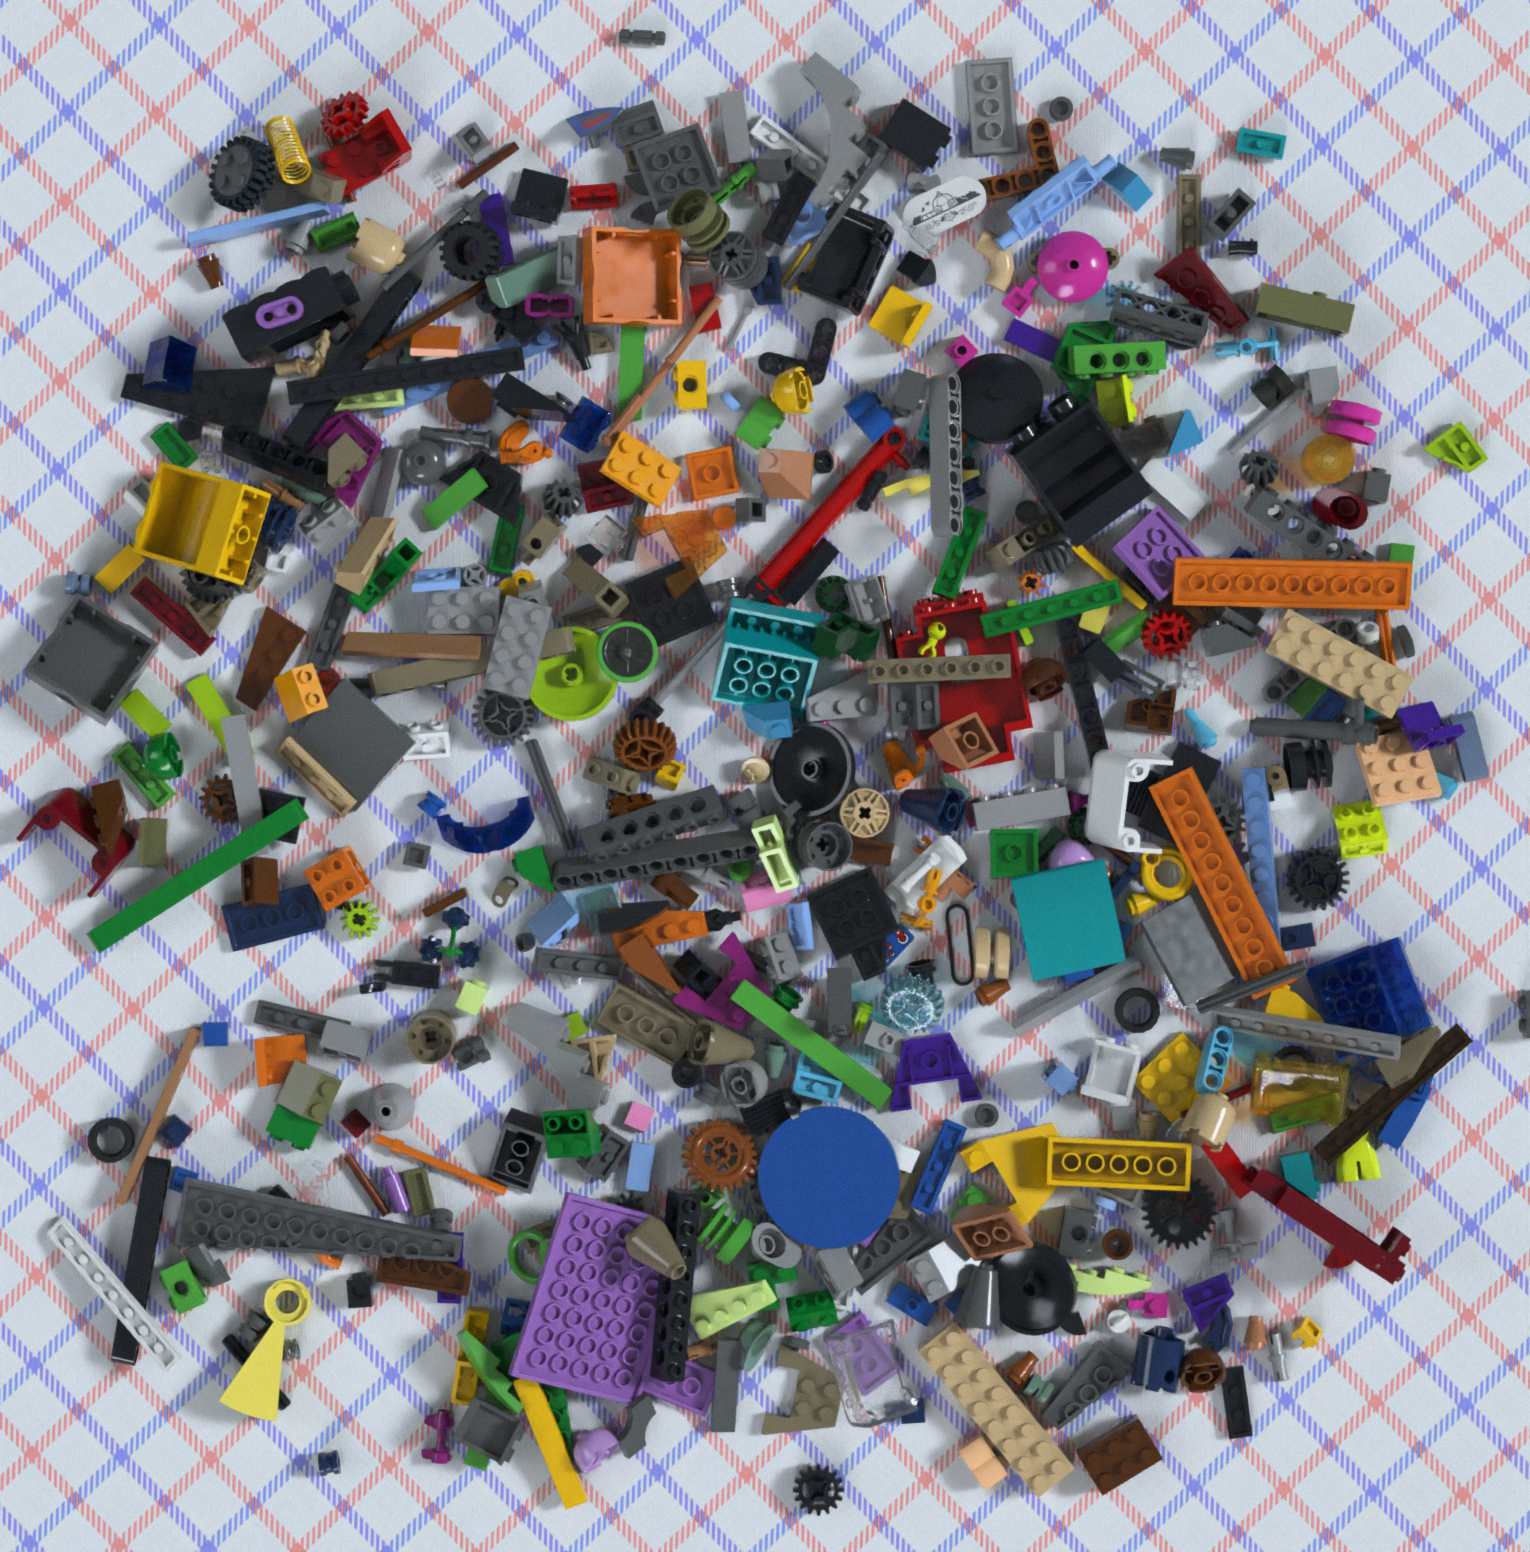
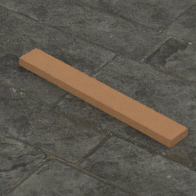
M192 1027L187 1034L116 1199L118 1204L125 1205L131 1197L145 1164L146 1157L150 1153L199 1039L200 1029Z

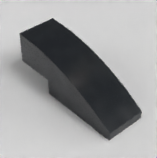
M669 900L621 903L622 913L598 914L600 936L618 934L640 927L670 909Z

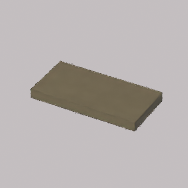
M617 981L595 1020V1023L672 1067L676 1061L685 1055L687 1037L692 1025H695L620 981Z

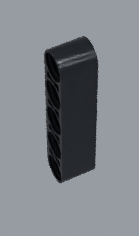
M228 425L222 430L221 448L224 454L313 490H323L328 486V463L326 461L236 425Z

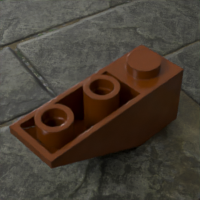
M119 779L91 786L93 795L89 796L92 809L97 811V814L93 815L96 828L101 830V834H97L101 848L105 847L108 856L112 855L128 812L124 790Z

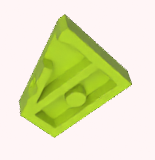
M1461 421L1422 448L1425 452L1466 473H1470L1488 460V457Z

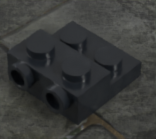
M262 786L259 788L264 818L296 798L304 808L307 797L284 793L285 791ZM301 824L276 840L297 844Z

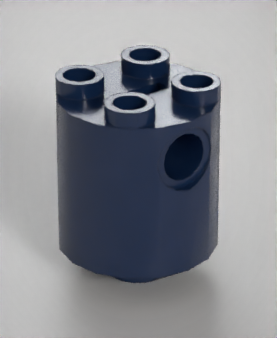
M1155 1325V1327L1148 1331L1139 1332L1130 1384L1136 1386L1146 1385V1390L1159 1392V1389L1163 1388V1391L1176 1393L1186 1341L1175 1337L1174 1329L1165 1326Z

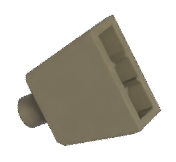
M550 512L543 515L521 543L525 549L518 558L528 566H530L535 558H543L566 531L568 526L556 516H551ZM536 539L541 541V546L537 545Z

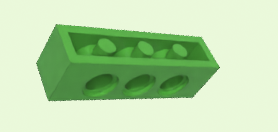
M1165 341L1067 346L1069 374L1076 375V379H1088L1094 373H1099V378L1114 377L1113 372H1122V375L1136 376V371H1145V375H1157L1159 370L1167 369ZM1139 352L1144 356V361L1141 365L1136 362V356ZM1115 354H1119L1121 357L1119 366H1115L1113 363ZM1093 355H1096L1098 358V365L1095 368L1090 364V359Z

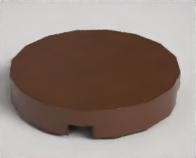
M480 378L455 381L449 388L446 397L448 410L452 417L461 423H479L486 419L492 411L494 404L493 397L491 396L492 391L488 384Z

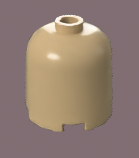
M366 217L355 236L357 239L353 247H350L346 259L376 273L388 274L392 272L395 266L399 267L406 257V254L402 253L404 241L396 232Z
M1215 1092V1094L1203 1093L1193 1101L1178 1131L1183 1132L1182 1136L1199 1147L1204 1143L1212 1146L1210 1151L1221 1152L1236 1118L1235 1108L1228 1101V1096L1221 1092Z

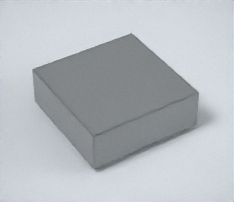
M1135 1105L1111 1107L1113 1131L1137 1130Z

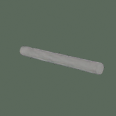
M1297 385L1228 448V451L1234 456L1303 394L1304 391Z

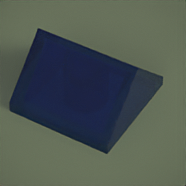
M171 335L150 342L142 384L143 388L190 392L197 348Z

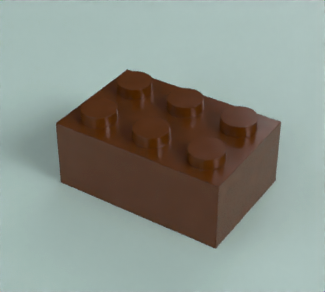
M1136 1414L1076 1450L1078 1457L1102 1496L1163 1459Z

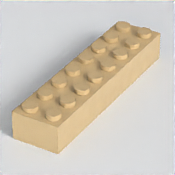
M952 1318L917 1347L918 1352L1039 1498L1075 1469V1467L964 1329L954 1322V1318Z

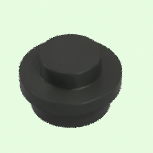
M1029 500L1020 502L1015 509L1017 520L1023 524L1034 522L1039 515L1037 505Z

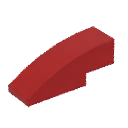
M1225 1142L1221 1152L1210 1151L1212 1146L1203 1143L1201 1146L1202 1150L1235 1195L1241 1199L1252 1190L1241 1181L1247 1169L1229 1144Z

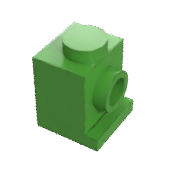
M701 1183L693 1191L699 1192L701 1195L703 1193L709 1195L708 1201L704 1202L701 1200L700 1210L705 1214L725 1196V1192L720 1194L719 1188L716 1187L714 1192L711 1193L710 1185H707L702 1190Z

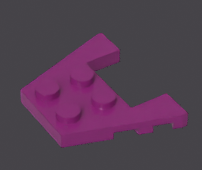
M347 409L325 423L304 453L309 454L317 444L328 453L329 448L341 436L347 433L370 456L367 459V464L360 471L352 473L349 476V482L334 492L351 509L382 447L383 441ZM286 443V444H285V445H287V446H289V447H292V448H294V449H297L296 447H294V446L291 445L290 443Z
M732 931L719 946V949L736 963L735 967L706 1000L686 984L672 1001L677 1005L741 1030L753 1015L730 999V995L740 982L745 978L769 997L771 992L749 958L745 948L740 943L736 933Z

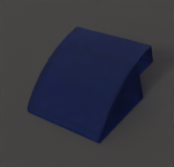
M1401 937L1390 939L1378 945H1367L1311 967L1305 973L1324 1023L1401 1036V1038L1420 1032L1428 1026H1435ZM1335 1050L1338 1059L1357 1054Z

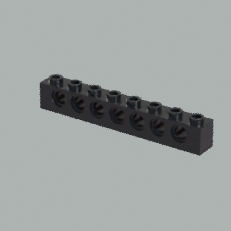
M667 1188L664 1223L667 1225L687 1268L684 1275L676 1280L659 1273L650 1376L662 1382H682L685 1377L701 1193L691 1189Z

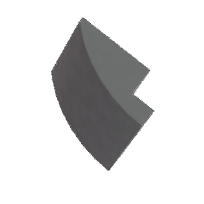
M344 678L326 698L328 707L314 712L294 736L293 740L358 801L352 808L356 812L403 761L402 758L417 742L349 679Z

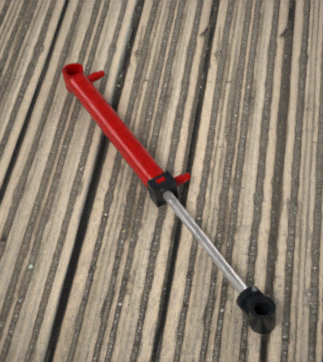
M892 427L871 446L760 571L745 585L744 588L749 592L744 598L745 600L755 601L757 599L761 603L766 600L771 605L784 607L780 600L772 594L773 590L865 490L869 481L874 479L872 476L877 469L883 470L891 460L905 471L911 467L907 460L898 453L906 442L905 432L901 428ZM897 433L901 438V442L895 446L889 444L887 440L889 434ZM726 619L654 699L647 695L630 713L628 720L634 722L635 715L643 713L650 721L655 718L656 720L665 711L660 705L720 640L723 635Z

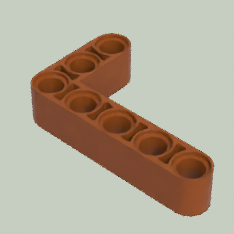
M1032 119L1026 130L1034 167L978 180L986 191V203L1031 193L1034 189L1046 183L1041 177L1044 171H1051L1053 175L1059 173L1049 126L1044 119ZM1033 125H1041L1044 133L1036 136L1032 133L1031 127ZM1046 148L1049 152L1048 158H1039L1036 150ZM1021 176H1027L1031 180V185L1022 187L1018 179ZM1003 181L1008 185V190L1006 192H998L995 184Z

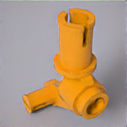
M933 868L928 871L924 886L920 888V890L925 891V894L917 900L918 912L915 915L901 912L900 916L909 919L899 917V921L911 924L912 928L920 927L931 931L932 927L924 925V923L933 926V921L923 918L927 913L934 911L936 907V901L932 895H938L936 891L943 874L942 871Z

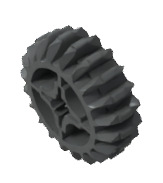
M487 689L483 690L487 697L485 699L481 696L477 697V700L482 702L481 706L473 704V708L478 709L479 714H471L472 718H479V722L473 723V727L480 725L482 727L477 734L480 736L486 732L487 735L484 741L488 742L491 737L494 738L493 746L498 744V740H501L502 747H506V740H509L511 746L516 745L515 737L520 742L524 741L521 733L530 734V731L525 728L526 725L534 726L533 722L528 721V717H536L535 713H528V709L534 708V704L526 705L527 699L494 690L490 694ZM506 695L514 698L520 706L511 709L507 708L501 696ZM494 699L496 711L493 715L485 718L486 706ZM501 708L505 709V712L507 710L509 712L515 711V713L507 716L506 722H502L503 719L492 720V718L498 717L497 715L501 714ZM523 713L520 727L513 732L512 718ZM495 722L500 723L506 735H498L492 732L487 725Z

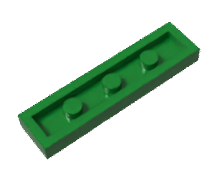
M965 506L963 511V530L960 535L953 536L933 586L932 594L955 601L987 521L988 513Z

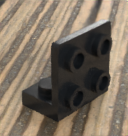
M524 168L515 201H512L511 214L558 226L569 182L568 179Z

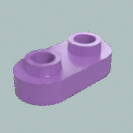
M288 296L259 307L256 312V320L261 327L273 329L299 320L304 313V306L298 298ZM291 305L296 306V311L293 314L288 313V307ZM267 313L273 314V319L271 321L265 320V315Z

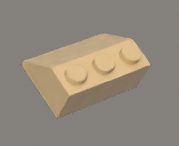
M370 517L366 525L362 523L356 533V536H358L356 542L351 541L345 551L347 555L345 560H339L334 569V573H336L334 583L360 596L392 543L398 520L395 518Z

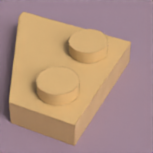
M616 1034L571 1040V1045L590 1052L588 1060L591 1063L586 1073L587 1075L604 1081L617 1038Z

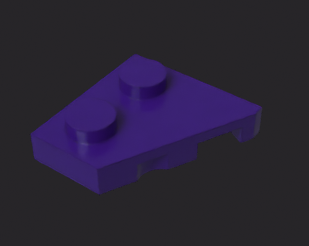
M1226 1272L1181 1290L1199 1333L1205 1330L1235 1294Z

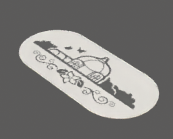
M956 177L912 198L904 208V222L913 234L920 237H931L978 215L986 205V191L983 185L973 177Z

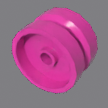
M1331 400L1329 413L1338 419L1327 420L1323 433L1344 441L1373 446L1377 433L1366 426L1379 425L1382 412L1355 402Z

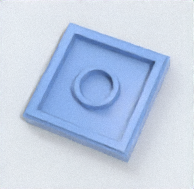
M807 200L788 236V241L792 248L819 235L828 222L825 219L826 207L818 211ZM777 201V202H775V203L772 204V206H773V208H774V211H775V209H776V207H777L779 201Z
M448 567L415 570L412 592L460 589L462 568Z

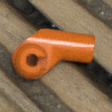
M316 1254L320 1263L339 1270L343 1259L331 1254Z

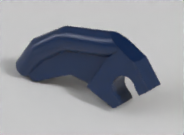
M1227 1304L1216 1315L1215 1323L1211 1330L1201 1339L1203 1344L1212 1342L1213 1347L1211 1349L1216 1353L1228 1345L1231 1336L1233 1320L1231 1310Z

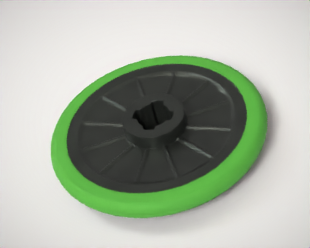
M624 621L611 625L602 633L597 643L596 656L601 669L606 675L619 682L632 683L645 678L654 669L658 658V647L654 636L647 628L635 622ZM624 648L632 650L630 657L623 655Z

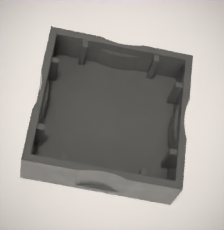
M77 593L60 617L54 632L41 644L25 667V677L106 727L157 653L158 643L134 627L118 621L107 610Z

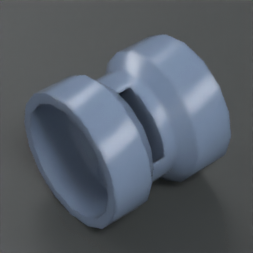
M68 571L65 579V594L74 595L75 593H80L85 597H90L93 575L89 573L78 575L76 572Z

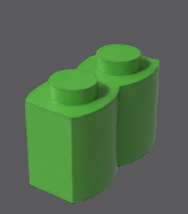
M761 395L736 431L735 436L757 451L761 447L766 448L772 440V437L769 436L774 428L778 430L786 418L782 416L784 412Z

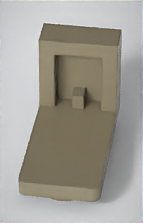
M589 756L583 773V778L628 795L635 793L641 777V773L619 767L594 756Z

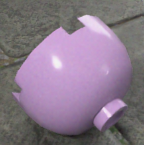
M1068 839L1056 844L1057 847L1052 852H1049L1046 866L1047 870L1094 860L1086 845L1078 840Z
M593 1428L590 1431L584 1429L576 1436L577 1443L573 1450L574 1460L585 1474H589L602 1465L600 1462L606 1457L609 1459L620 1446L619 1441L606 1429Z

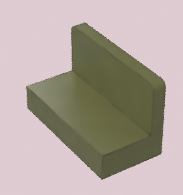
M147 817L140 819L138 865L166 866L168 819Z

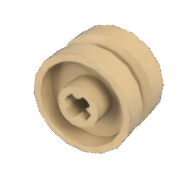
M975 927L974 978H987L990 964H993L994 977L996 979H1008L1009 964L1011 963L1009 927H997L994 930L993 942H991L988 927Z

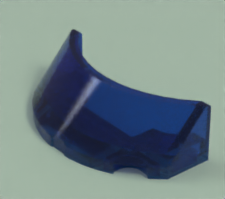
M526 796L518 798L516 808L510 811L507 817L487 826L466 827L463 822L454 821L450 814L437 816L436 820L442 839L448 844L470 853H490L491 851L505 849L521 839L533 824L535 816L531 798Z

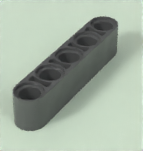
M1344 618L1334 622L1327 630L1349 641L1356 633V625L1351 619ZM1341 623L1348 624L1350 628L1346 636L1341 635L1338 631ZM1286 665L1264 685L1261 692L1263 699L1269 703L1280 702L1300 685L1308 675ZM1289 670H1293L1297 674V679L1294 683H1289L1285 679L1286 672ZM1271 686H1276L1279 689V696L1276 699H1271L1268 696V689Z

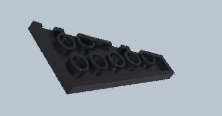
M275 367L126 374L120 397L225 427L236 425L258 434L276 369Z

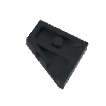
M886 938L852 953L864 981L886 972Z

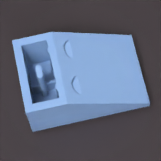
M560 891L526 925L543 948L547 945L553 947L561 939V932L565 928L569 932L579 922L580 910Z

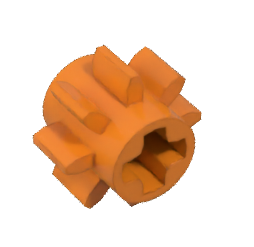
M1035 567L1032 573H1028L1026 569H1023L1024 578L1017 577V580L1022 582V586L1018 590H1027V597L1033 591L1039 595V586L1046 587V584L1041 583L1040 580L1045 575L1038 576ZM1028 576L1032 579L1037 578L1038 581L1035 583V588L1031 585L1026 586L1025 583L1028 581Z

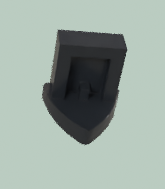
M910 250L896 269L900 274L911 279L914 284L919 286H929L936 282V269L933 261L929 258L924 259Z

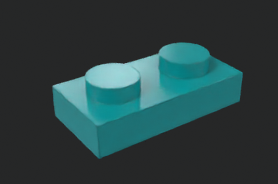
M1240 127L1235 152L1282 160L1287 136Z

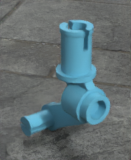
M1277 326L1267 328L1269 342L1258 343L1256 339L1248 337L1240 342L1238 338H1235L1234 341L1214 343L1213 349H1224L1223 351L1214 352L1215 358L1233 355L1240 357L1241 353L1253 355L1257 352L1258 348L1269 347L1270 361L1280 360L1278 345H1281L1277 337Z

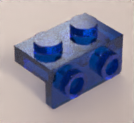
M582 396L572 412V415L577 420L575 423L566 422L558 437L588 454L597 446L598 437L602 430L609 426L612 413Z

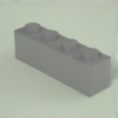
M1059 783L1045 785L1046 790L1036 791V787L1022 789L1023 794L1013 795V791L999 793V798L990 800L989 795L977 797L976 802L971 803L975 831L1071 815L1066 787H1060Z

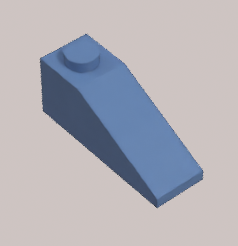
M1057 1058L1040 1075L1048 1085L1062 1096L1066 1093L1070 1095L1078 1086L1076 1081L1079 1078Z

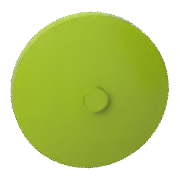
M563 627L555 630L572 628L577 652L539 661L530 698L542 712L554 719L566 722L582 721L597 715L610 703L617 690L618 681L606 675L598 663L596 648L600 638L599 635L580 627Z

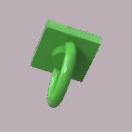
M526 1229L516 1233L510 1240L507 1250L508 1261L513 1272L521 1280L530 1284H537L539 1275L530 1274L521 1267L517 1259V1248L520 1242L525 1239L538 1241L540 1243V1262L542 1268L551 1237L548 1238L537 1230Z

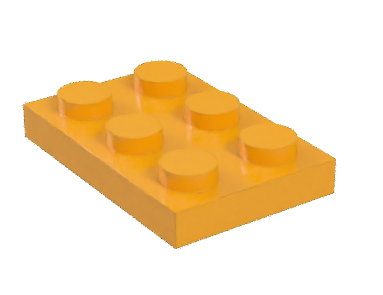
M622 430L599 471L658 509L662 506L682 468Z

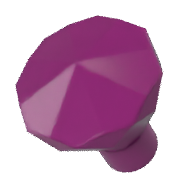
M1075 790L1068 791L1067 796L1071 812H1076L1085 804H1088L1089 794L1084 795Z

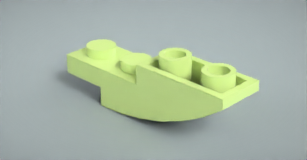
M1068 1262L1076 1279L1077 1291L1097 1295H1122L1150 1288L1152 1285L1151 1280L1147 1279V1274L1134 1271L1133 1275L1125 1273V1268L1111 1265V1268L1105 1267L1101 1276L1098 1270L1086 1268L1083 1271L1076 1269V1264Z

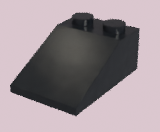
M508 372L505 373L491 395L498 401L496 406L514 418L519 415L527 420L575 423L577 420L576 417L562 406Z
M511 1107L504 1120L487 1179L531 1194L547 1151L542 1118Z

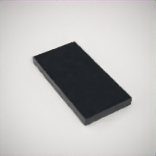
M1179 741L1170 758L1173 760V765H1167L1160 781L1192 766L1205 794H1207L1222 762ZM1152 796L1138 827L1176 845Z

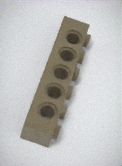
M1010 654L867 660V684L1011 678Z

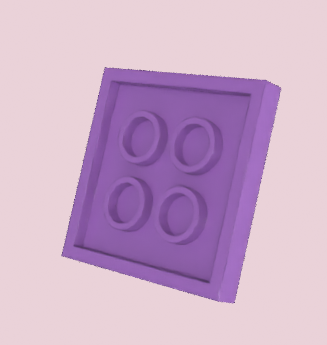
M1159 505L1112 547L1113 551L1159 601L1173 589L1174 556L1205 557Z

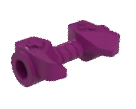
M439 1409L436 1415L429 1414L424 1420V1424L438 1429L436 1447L422 1449L421 1454L424 1459H431L432 1463L447 1464L451 1460L450 1449L445 1447L447 1430H451L452 1426H454V1419L451 1416L450 1410Z

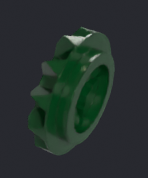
M836 575L823 578L815 590V598L820 608L829 613L844 611L850 605L844 588V584L849 582L843 577ZM832 584H835L836 591L844 593V595L837 597L836 605H833L831 597L823 595L831 592Z
M1084 807L1070 815L1067 822V831L1072 840H1078L1084 845H1091L1094 843L1086 838L1084 832L1078 833L1082 828L1081 822L1078 819L1086 821L1087 807Z

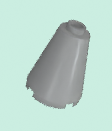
M383 1084L372 1092L368 1100L370 1118L377 1126L386 1130H396L404 1127L414 1115V1098L410 1091L401 1084ZM385 1107H388L391 1112H387Z

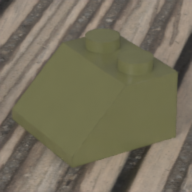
M294 1058L275 1102L302 1117L324 1124L343 1081L335 1074Z

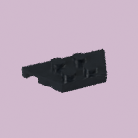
M481 450L473 455L470 460L458 465L455 470L440 477V481L451 486L470 469L475 468L489 487L474 498L473 501L517 527L523 475L505 464H501L499 460Z

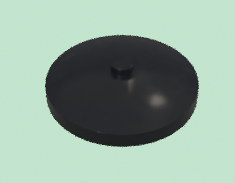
M989 353L969 360L957 371L956 374L959 376L961 383V431L969 437L987 444H1005L1012 442L1008 436L1017 426L1028 420H1032L1035 425L1038 422L1044 400L1042 384L1035 371L1021 359L1003 353Z
M803 722L793 726L792 737L779 738L768 763L770 767L769 784L775 798L785 807L796 799L802 807L794 814L807 817L822 816L838 808L849 795L856 774L855 756L847 738L835 727L820 722Z
M1032 1241L1034 1244L1032 1248L995 1256L990 1264L994 1265L993 1269L998 1270L1000 1321L1018 1333L1038 1336L1056 1330L1071 1316L1077 1301V1283L1070 1265L1059 1252L1048 1245Z

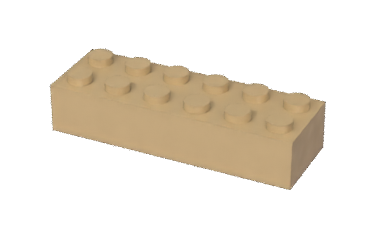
M1285 609L1263 649V652L1354 701L1356 698H1363L1366 708L1387 719L1393 718L1414 679V676L1291 609Z

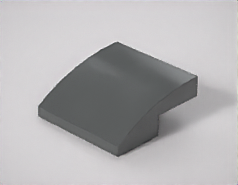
M938 681L887 683L889 731L940 729Z

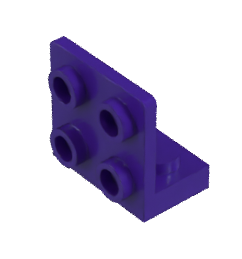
M1432 701L1399 708L1395 712L1414 753L1450 745L1465 733L1462 724L1451 726V724L1444 725Z

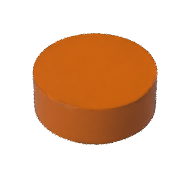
M729 506L717 508L713 514L714 524L722 530L732 528L736 523L735 511Z

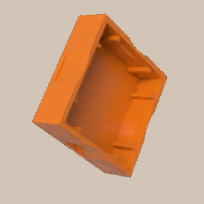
M590 226L582 229L583 325L675 327L682 325V290L679 279L681 235L674 229L649 228L645 230H631L624 227Z

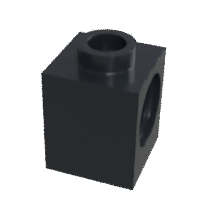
M366 1272L352 1273V1277L346 1280L348 1309L372 1307L374 1305L372 1275L366 1276ZM356 1284L364 1285L366 1294H356L354 1286Z

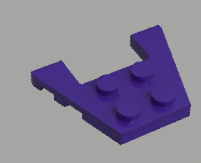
M950 1032L903 1038L894 1091L890 1103L891 1112L912 1109L909 1085L958 1079L961 1102L982 1100L981 1093Z

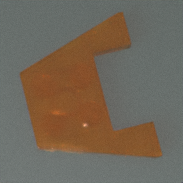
M706 509L681 511L668 515H663L662 513L653 514V516L642 517L641 515L635 516L632 519L641 539L664 530L685 570L665 579V583L674 599L685 592L728 550Z

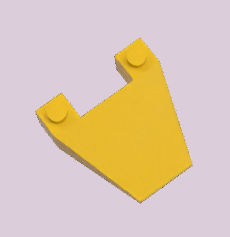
M1053 1123L982 1137L959 1150L972 1173L993 1161L1015 1198L1002 1207L1010 1208L1021 1226L1030 1222L1059 1186L1046 1185L1048 1135L1060 1136Z

